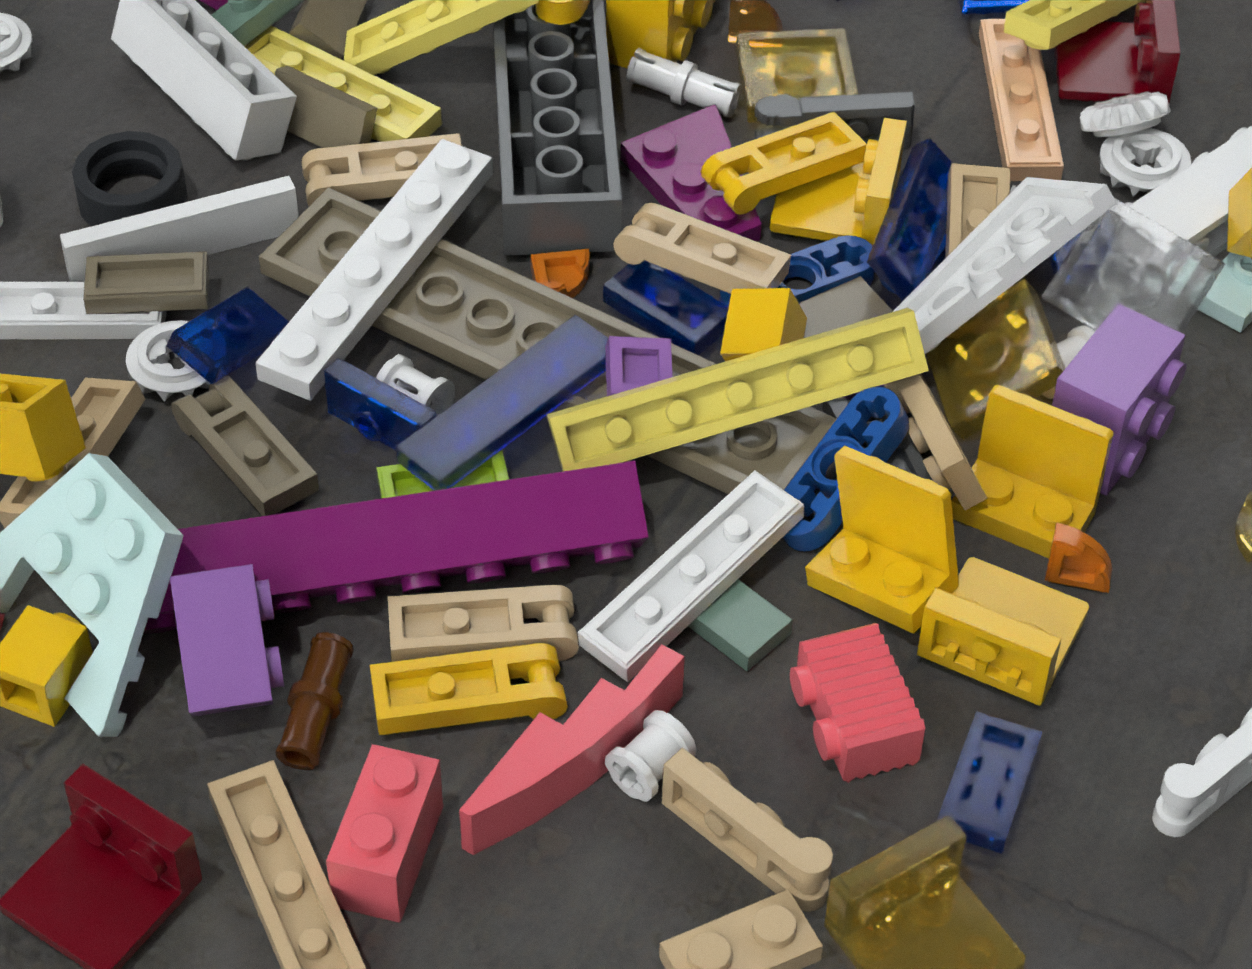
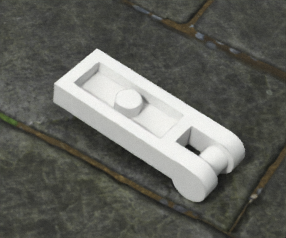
M1252 708L1245 715L1240 728L1228 738L1222 733L1213 737L1201 750L1194 765L1180 763L1167 769L1161 784V795L1156 801L1152 816L1153 823L1160 832L1172 837H1181L1188 834L1252 781Z

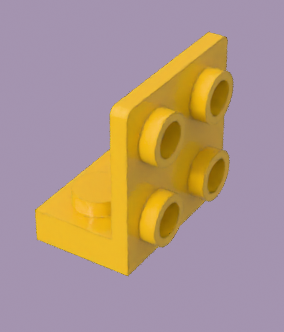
M884 117L879 141L868 139L863 163L778 193L770 219V230L776 233L825 241L839 236H857L868 241L875 249L883 250L901 171L907 121Z
M994 385L988 395L977 460L972 466V470L987 499L964 510L955 495L951 501L953 519L1049 559L1056 523L1071 526L1085 533L1094 517L1113 440V431L1087 418L1079 417L1036 400L1029 395L1016 392L1001 385Z
M843 446L834 455L843 529L805 566L807 584L814 589L914 634L922 626L924 608L935 587L951 594L959 587L951 493L947 488L930 479L921 478L885 463L877 457L869 456Z
M970 557L958 575L959 587L952 594L935 587L924 608L917 655L1041 706L1087 617L1089 604L978 558Z

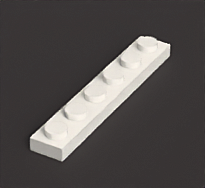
M441 139L255 362L257 379L311 401L493 175L492 157Z

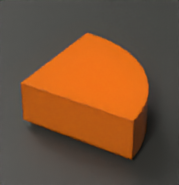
M589 249L531 254L533 281L574 298L583 289L588 280Z
M1056 523L1045 581L1109 593L1112 563L1106 550L1099 542L1081 530Z

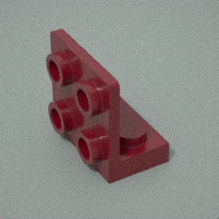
M1146 0V3H1137L1134 23L1103 21L1089 28L1086 32L1058 44L1055 47L1058 96L1061 99L1079 101H1107L1129 94L1159 92L1167 95L1168 103H1170L1181 54L1175 0Z
M82 764L64 782L71 810L69 819L72 825L0 898V909L2 914L85 969H121L203 879L194 835L191 831L85 764Z

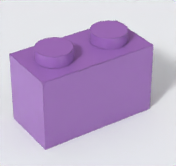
M252 564L170 576L190 715L194 717L273 704L271 688L284 687L279 647L265 648L261 621L274 620L269 579L255 581Z

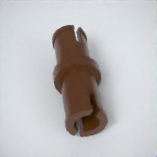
M321 632L312 638L311 648L301 679L293 683L287 697L291 710L280 745L278 744L275 754L280 762L294 769L312 770L315 766L319 765L320 753L330 721L338 717L343 705V697L339 691L349 659L353 655L354 647L349 640L335 633Z

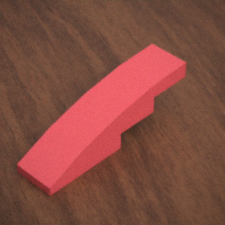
M661 644L625 690L601 678L563 725L540 712L460 808L462 849L475 855L533 825L594 784L609 771L605 765V756L615 747L625 748L644 730L643 721L654 710L668 713L683 696L685 656Z

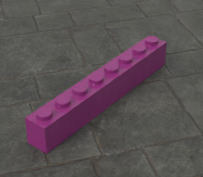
M630 461L181 528L178 530L184 536L171 576L252 564L255 581L269 579L273 613L282 614L310 608V598L336 594L337 603L346 604L376 598L375 588L401 584L402 592L405 594L435 590L442 587L440 578L466 574L467 583H484L505 578V568L530 564L533 574L549 573L569 568V558L592 554L595 556L596 564L619 562L634 557L633 548L643 545L648 538V531L636 462ZM170 581L158 618H148L143 634L161 633L177 629Z

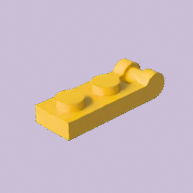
M831 112L718 152L705 161L701 169V177L712 189L724 192V201L736 214H746L755 208L761 199L863 163L867 143L835 112Z
M534 643L370 665L378 734L386 735L530 716L532 719H535L540 712L553 720L557 719L567 711L568 707L564 687L559 682H556L555 678L560 672L557 650L554 646L547 643ZM523 678L529 683L511 685L510 679Z

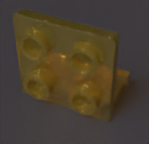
M950 815L830 880L824 926L857 969L1024 968L1025 955L959 876L966 834Z

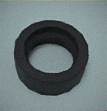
M125 131L106 135L90 143L76 157L72 169L80 214L90 226L177 205L187 200L184 169L179 151L167 139L149 132ZM127 174H149L161 179L155 186L143 192L128 195L110 194L100 190L106 182Z

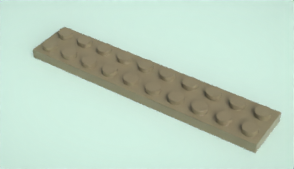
M328 187L259 256L261 274L311 296L381 211ZM443 239L436 244L371 325L553 412L607 397L605 346L609 336L659 338ZM671 343L672 377L716 364ZM806 407L646 456L727 494L732 492L754 470L785 490L837 418L813 407Z

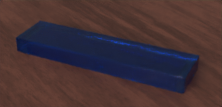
M574 315L397 445V462L434 491L453 487L547 416L546 414L551 413L606 371L605 346L608 337L577 315Z

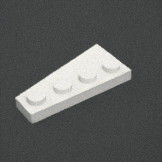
M1026 177L894 311L905 308L914 310L924 353L926 354L934 350L942 340L1116 205L1117 202L1107 184Z

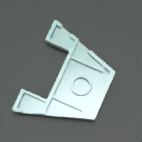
M88 453L0 532V613H8L35 569L99 640L98 646L65 696V699L98 737H118L127 716L126 713L119 711L128 681L138 682L145 660L138 651L148 618H158L184 535L108 456Z

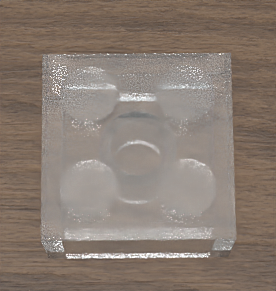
M1114 198L1117 204L1082 230L1041 298L1095 331L1119 303L1183 333L1226 263Z

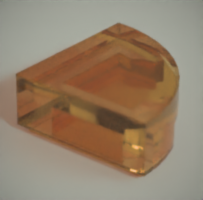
M730 0L728 42L772 47L782 46L783 26L781 19L766 0Z

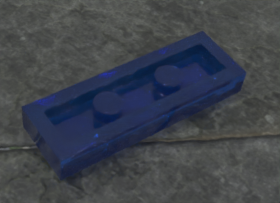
M931 138L912 147L867 259V263L872 267L877 276L902 301L929 276L946 232L948 173L953 162Z

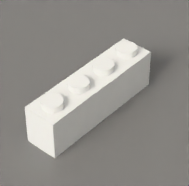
M120 0L111 39L196 124L200 125L228 155L237 161L281 153L297 98L285 84L197 1Z
M1252 126L1240 128L1231 136L1229 141L1210 153L1204 152L1200 154L1189 167L1172 178L1165 177L1157 183L1151 192L1134 203L1128 202L1122 205L1114 213L1109 223L1110 237L1105 258L1151 292L1159 295L1227 248L1229 190L1252 167Z

